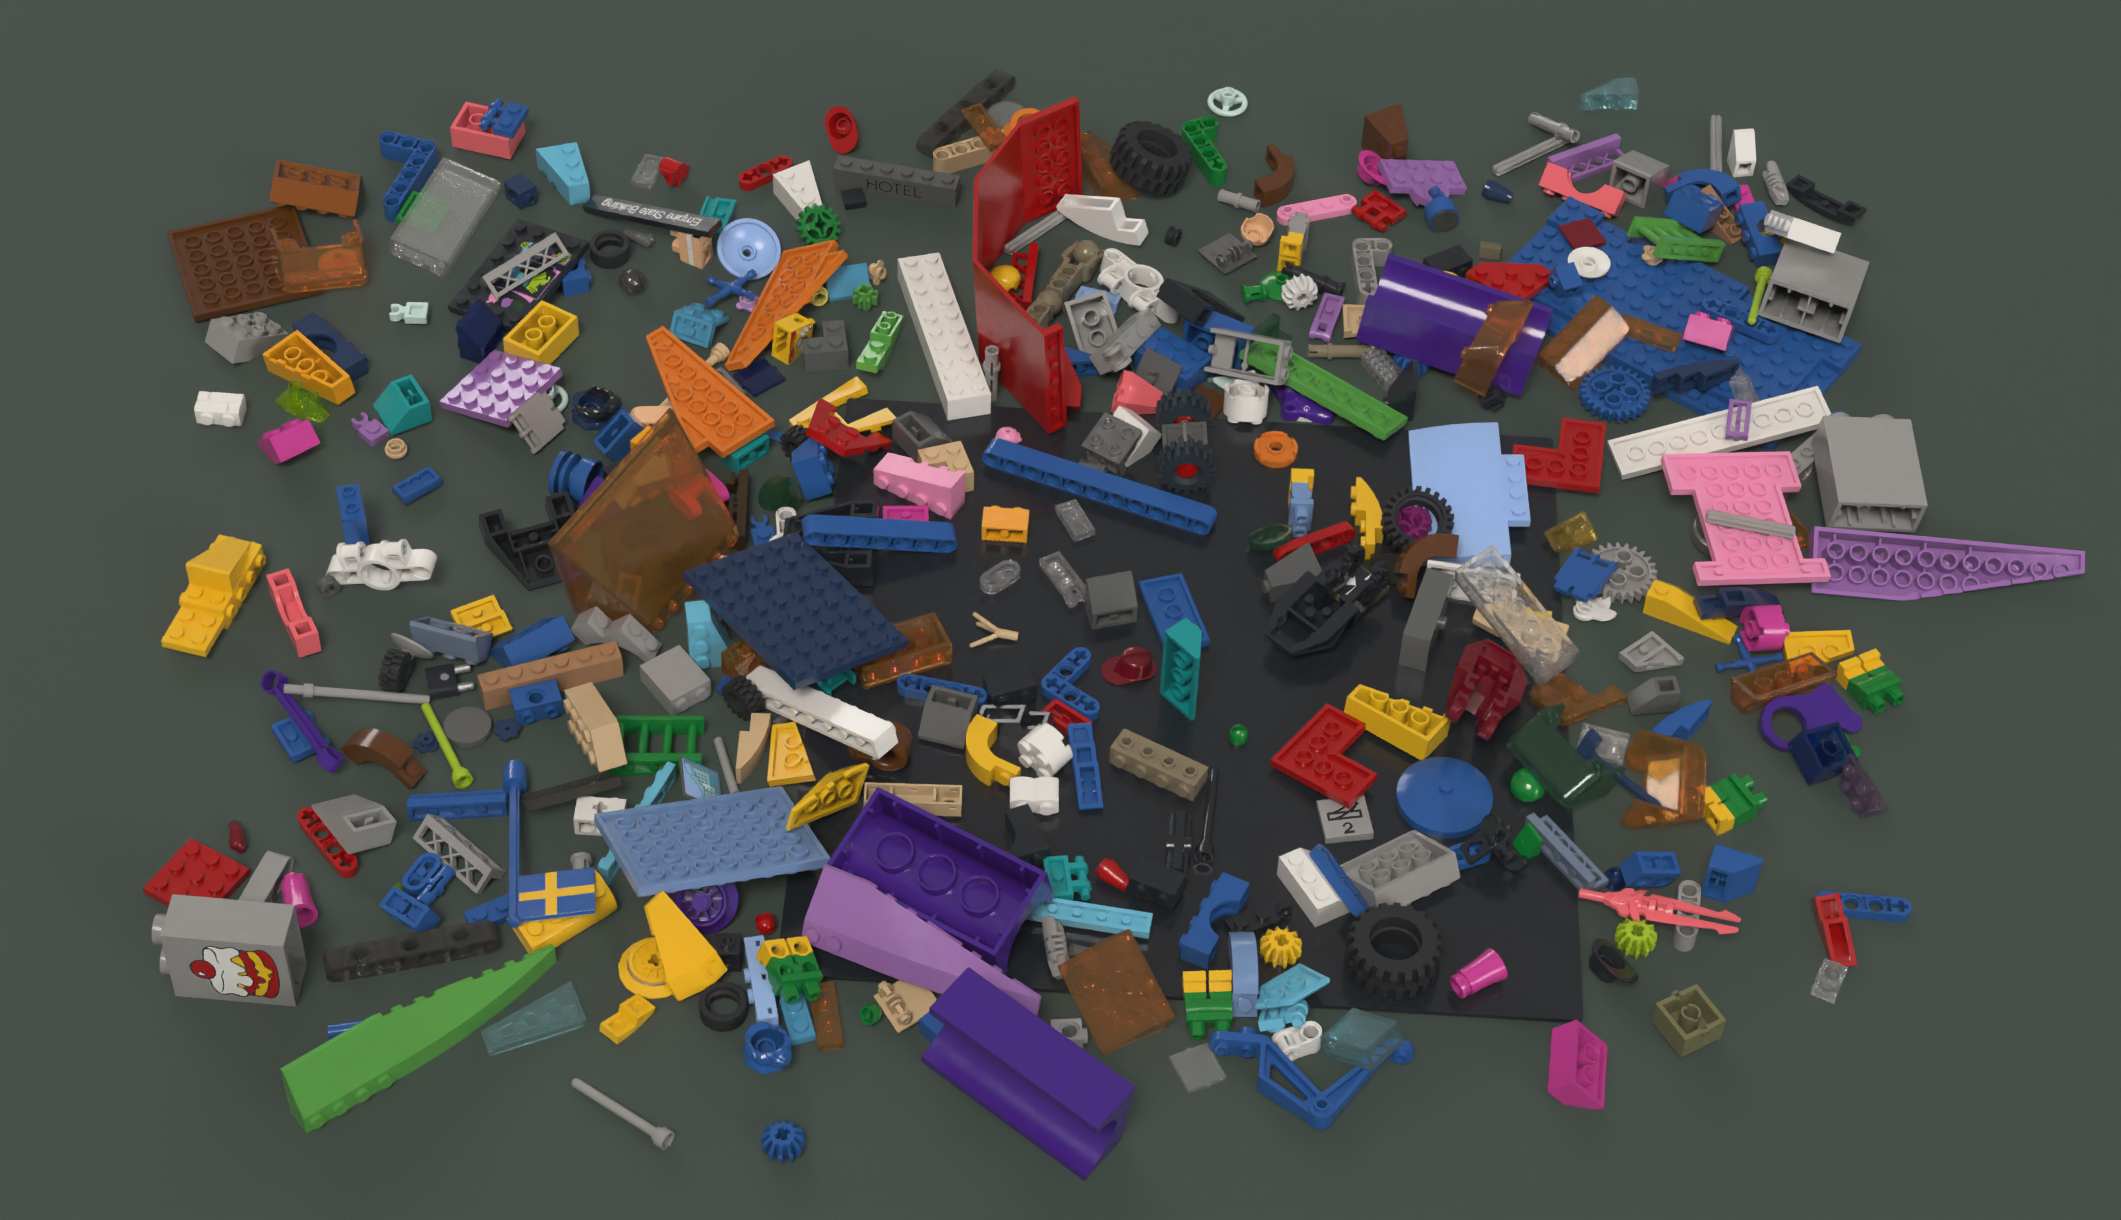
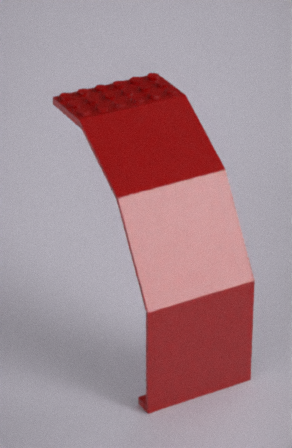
M1075 96L1020 119L974 178L973 273L979 360L982 363L985 361V348L987 346L994 345L999 348L998 361L1001 364V368L998 372V380L1048 435L1067 426L1063 327L1056 323L1042 329L989 271L1003 254L1004 245L1014 239L1026 223L1056 211V206L1065 194L1083 195L1080 104Z

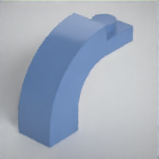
M1229 932L1228 957L1232 970L1233 1017H1257L1255 1004L1258 995V956L1254 932Z

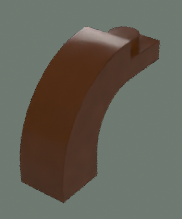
M1275 144L1267 145L1265 160L1274 173L1255 179L1254 196L1257 200L1261 201L1262 208L1279 203L1289 195L1293 188L1294 159L1291 154L1284 156L1283 152L1279 151Z
M1447 533L1425 535L1411 542L1402 551L1394 568V573L1402 574V578L1399 579L1397 590L1400 592L1399 597L1414 598L1418 571L1427 559L1434 556L1456 558L1459 535Z
M373 728L360 729L354 732L340 748L357 766L365 761H372L382 765L407 789L412 788L427 771L411 756L414 752L399 739L381 730Z

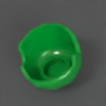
M1524 767L1516 771L1510 781L1511 792L1516 799L1522 802H1534L1543 798L1547 787L1544 775L1540 770L1533 767Z

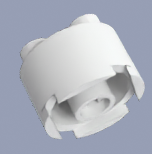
M1242 378L1235 379L1234 383L1230 385L1229 382L1226 383L1223 412L1227 416V421L1231 423L1242 421L1261 424L1263 418L1267 415L1269 387L1264 384V387L1259 385L1258 381Z
M1039 723L1017 744L1021 754L1019 761L1024 767H1032L1036 770L1039 777H1052L1072 759L1073 753L1069 744L1065 747L1061 740L1064 738L1062 734L1047 723L1042 725Z

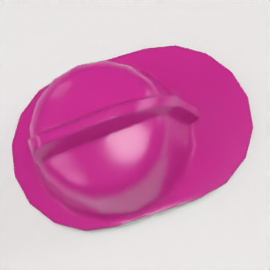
M1363 150L1359 153L1358 176L1362 181L1372 186L1386 185L1377 166L1382 158L1369 150Z

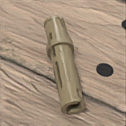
M1327 343L1326 345H1307L1309 350L1307 351V358H1326L1327 360H1332V358H1373V353H1371L1373 352V346L1332 345V343Z

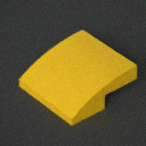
M494 595L450 610L454 623L493 633L492 639L513 631L504 610H501Z

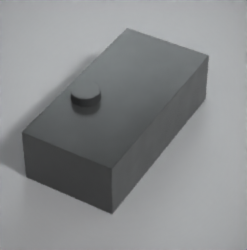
M1430 568L1426 569L1403 632L1398 665L1426 672L1440 630H1445L1448 617L1445 615L1449 607L1454 575Z

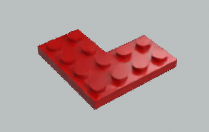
M1562 418L1558 449L1514 444L1513 454H1524L1527 485L1599 494L1606 423Z
M1328 703L1271 759V767L1348 809L1377 781L1376 772L1342 755L1366 730V724Z

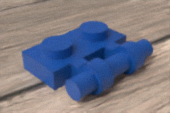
M497 98L488 107V113L484 114L481 118L479 127L483 131L487 130L488 127L493 128L494 135L513 139L529 114L528 106L511 102L506 107H503V100Z

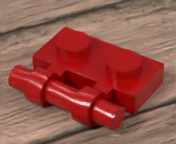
M1373 190L1361 199V206L1363 207L1360 208L1354 205L1351 209V212L1356 215L1357 219L1366 221L1370 224L1371 228L1385 233L1388 229V226L1384 224L1385 222L1392 226L1406 216V209L1377 190Z

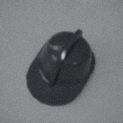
M1601 938L1593 941V953L1589 958V966L1601 981L1611 983L1619 979L1627 983H1634L1638 980L1637 972L1614 944Z

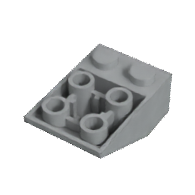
M265 313L238 314V316H223L211 319L205 343L234 364L252 360L282 341L289 333L282 329L279 324L269 319Z
M353 794L312 804L311 806L348 854L391 844L397 821L385 806Z

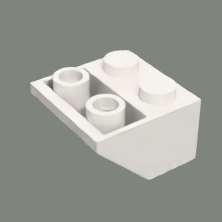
M1118 406L1113 416L1142 430L1141 437L1124 459L1125 467H1129L1149 454L1162 434L1133 410Z

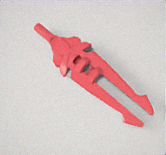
M1580 888L1579 898L1602 902L1604 905L1615 909L1619 916L1625 918L1630 916L1631 919L1640 921L1639 915H1643L1649 921L1714 929L1718 934L1736 933L1739 929L1733 926L1675 915L1673 910L1738 923L1741 922L1740 917L1727 910L1717 912L1656 894L1646 896L1647 890L1635 891L1633 888H1625L1620 892L1603 893Z

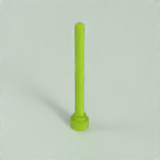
M1766 266L1759 267L1755 274L1757 286L1747 319L1750 325L1756 323L1765 286L1769 284L1773 274L1772 270Z
M427 702L423 703L421 709L453 770L451 779L455 787L464 789L470 786L473 782L470 771L461 766L431 705Z

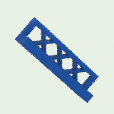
M503 789L409 794V799H407L409 822L423 821L427 814L442 816L446 820L508 816V794Z

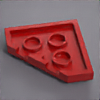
M1480 262L1466 272V279L1530 300L1550 286L1548 275L1551 271L1541 264Z

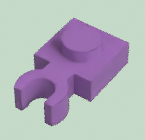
M360 413L362 421H356L354 418L351 419L352 427L358 431V436L371 447L390 437L389 430L376 419L369 421L366 413Z

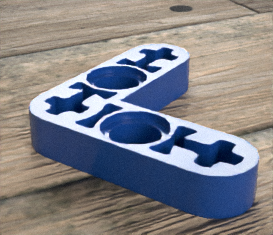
M1084 647L1073 649L1042 679L1041 693L1049 700L1053 701L1056 698L1089 720L1095 721L1100 714L1099 702L1071 685L1091 665L1090 651ZM1062 670H1069L1072 674L1064 676L1060 672ZM1068 695H1073L1077 699L1074 701H1067L1064 699V697Z

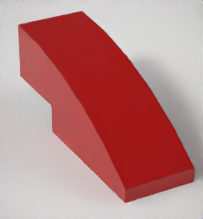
M1834 893L1812 898L1811 901L1818 929L1832 970L1858 965L1847 916H1844L1840 894Z

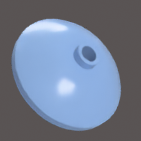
M743 218L731 222L722 230L717 241V255L721 265L736 278L743 277L748 271L754 269L757 276L749 279V281L762 279L774 270L780 259L781 247L777 235L767 224L756 219ZM747 251L750 254V256H744L743 252Z

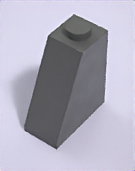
M1310 543L1304 544L1265 570L1261 587L1263 593L1268 595L1270 602L1277 601L1307 570L1315 576L1322 571Z

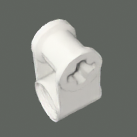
M1306 1021L1299 1028L1293 1026L1274 1033L1271 1040L1291 1061H1294L1297 1058L1314 1054L1320 1050L1322 1027L1315 1021Z

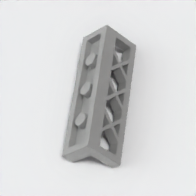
M555 232L485 274L480 280L484 287L487 286L494 298L497 299L565 258L569 253ZM557 244L562 254L557 257L548 256V248ZM534 256L543 258L542 265L538 269L529 267L530 259ZM516 267L525 269L523 278H511L512 270ZM528 270H532V271H533V272H531V273H529V274L527 275V271H528ZM498 278L507 280L505 289L497 292L492 284ZM509 281L515 282V283L511 284L510 286H508V285H509Z
M427 814L413 836V839L429 853L437 854L442 864L451 866L456 873L455 876L476 894L483 892L491 878L501 880L506 872L442 816ZM428 828L433 830V841L430 842L423 838ZM444 842L449 845V855L445 856L441 854L440 843ZM460 856L465 858V869L461 870L457 868L456 857ZM479 870L483 876L476 885L473 882L472 871Z

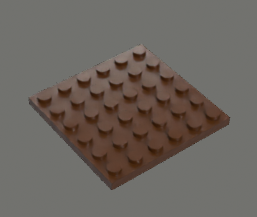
M293 205L274 207L167 231L195 322L324 293Z

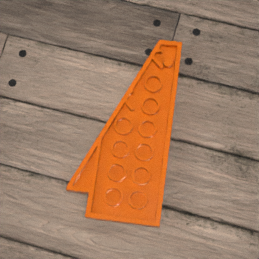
M835 239L782 252L778 264L770 275L725 363L728 371L746 368L773 339L775 322L797 313L804 304L811 302L815 292L847 259L848 255L845 250L837 251L839 245Z
M664 326L646 335V343L691 456L709 446L720 457L724 458L775 426V420Z

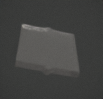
M1208 1043L1191 1049L1187 1047L1185 1051L1169 1056V1060L1188 1094L1203 1088L1209 1089L1211 1085L1227 1079L1215 1055L1209 1049Z

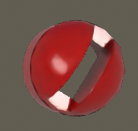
M764 913L755 918L758 932L768 935L775 930L774 915Z

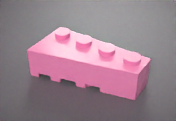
M889 452L874 468V485L901 498H905L918 506L928 505L929 510L948 519H952L965 503V471L958 470L955 473L951 472L949 467L941 466L940 468L931 467L929 462L915 463L912 458Z

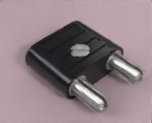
M452 663L425 668L430 700L459 695L461 691L473 690L475 687L473 681L457 684L455 674L470 672V664L453 666Z

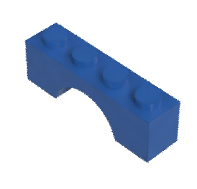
M1224 872L1218 881H1213L1209 897L1203 898L1198 916L1194 915L1189 924V932L1187 934L1184 933L1179 941L1178 947L1181 948L1180 959L1208 970L1218 952L1219 936L1212 930L1210 925L1220 917L1236 915L1241 912L1249 896V882Z

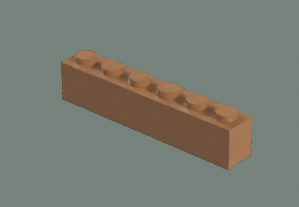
M612 641L479 674L477 678L480 696L486 711L510 705L509 689L556 679L559 692L589 682L594 684L622 677L624 673L622 656L617 642Z

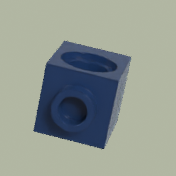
M522 173L504 182L506 198L520 210L538 201L536 185Z

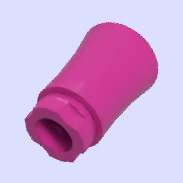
M291 872L286 874L281 881L283 904L295 905L299 928L310 926L318 918V911L313 903L309 884L302 873Z
M1488 948L1479 957L1452 975L1449 983L1459 998H1464L1493 983L1507 979L1508 974L1500 956L1493 949Z

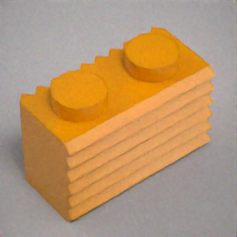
M999 506L984 507L982 519L983 541L1027 542L1029 510L1020 507L1013 509L1001 508Z

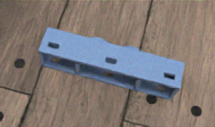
M764 935L745 937L744 953L747 968L743 969L745 984L750 983L751 989H747L748 1003L754 1004L757 1023L779 1024L775 996L772 991L773 987L769 983L768 973L764 964H759L756 957L763 941H765Z

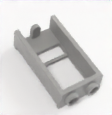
M1211 327L1210 332L1216 333L1215 344L1209 345L1208 353L1213 354L1211 366H1205L1204 371L1273 385H1283L1288 380V362L1293 354L1292 341L1222 327ZM1237 337L1247 339L1244 360L1241 364L1242 370L1232 368ZM1251 340L1279 345L1275 376L1246 371Z

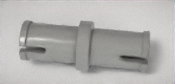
M1224 189L1219 191L1217 197L1218 202L1232 205L1235 209L1242 208L1254 213L1259 211L1261 205L1260 200L1246 197L1240 192L1236 194Z

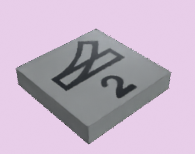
M1364 795L1349 809L1332 799L1316 802L1325 844L1373 839L1374 832Z

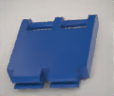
M1576 547L1554 578L1555 591L1567 596L1571 594L1573 595L1572 598L1587 603L1589 599L1594 600L1617 569L1618 563L1601 559L1600 555H1591L1584 552L1582 548ZM1598 562L1601 563V564H1604V565H1606V566H1608V567H1604V566H1602V565H1599Z

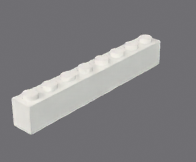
M761 665L746 676L747 680L750 679L752 681V685L755 684L757 686V691H761V697L765 700L763 702L765 703L764 708L874 758L880 759L898 743L895 726L890 721H885L871 713L862 711L856 706L842 702L838 698L835 699L822 691H817L808 686L793 690L774 670Z

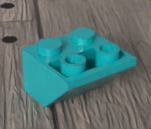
M412 374L391 381L373 404L374 410L389 430L391 436L432 421L430 402Z

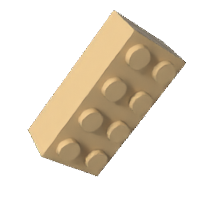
M589 682L564 690L566 699L563 700V706L571 719L567 721L571 735L574 734L577 744L581 745L584 755L587 754L589 763L595 765L599 772L627 764L619 723L593 683Z

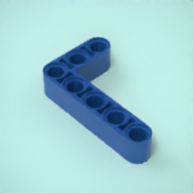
M386 131L379 135L382 157L406 163L382 200L386 220L395 222L396 216L412 191L420 192L438 164L436 144L433 141Z

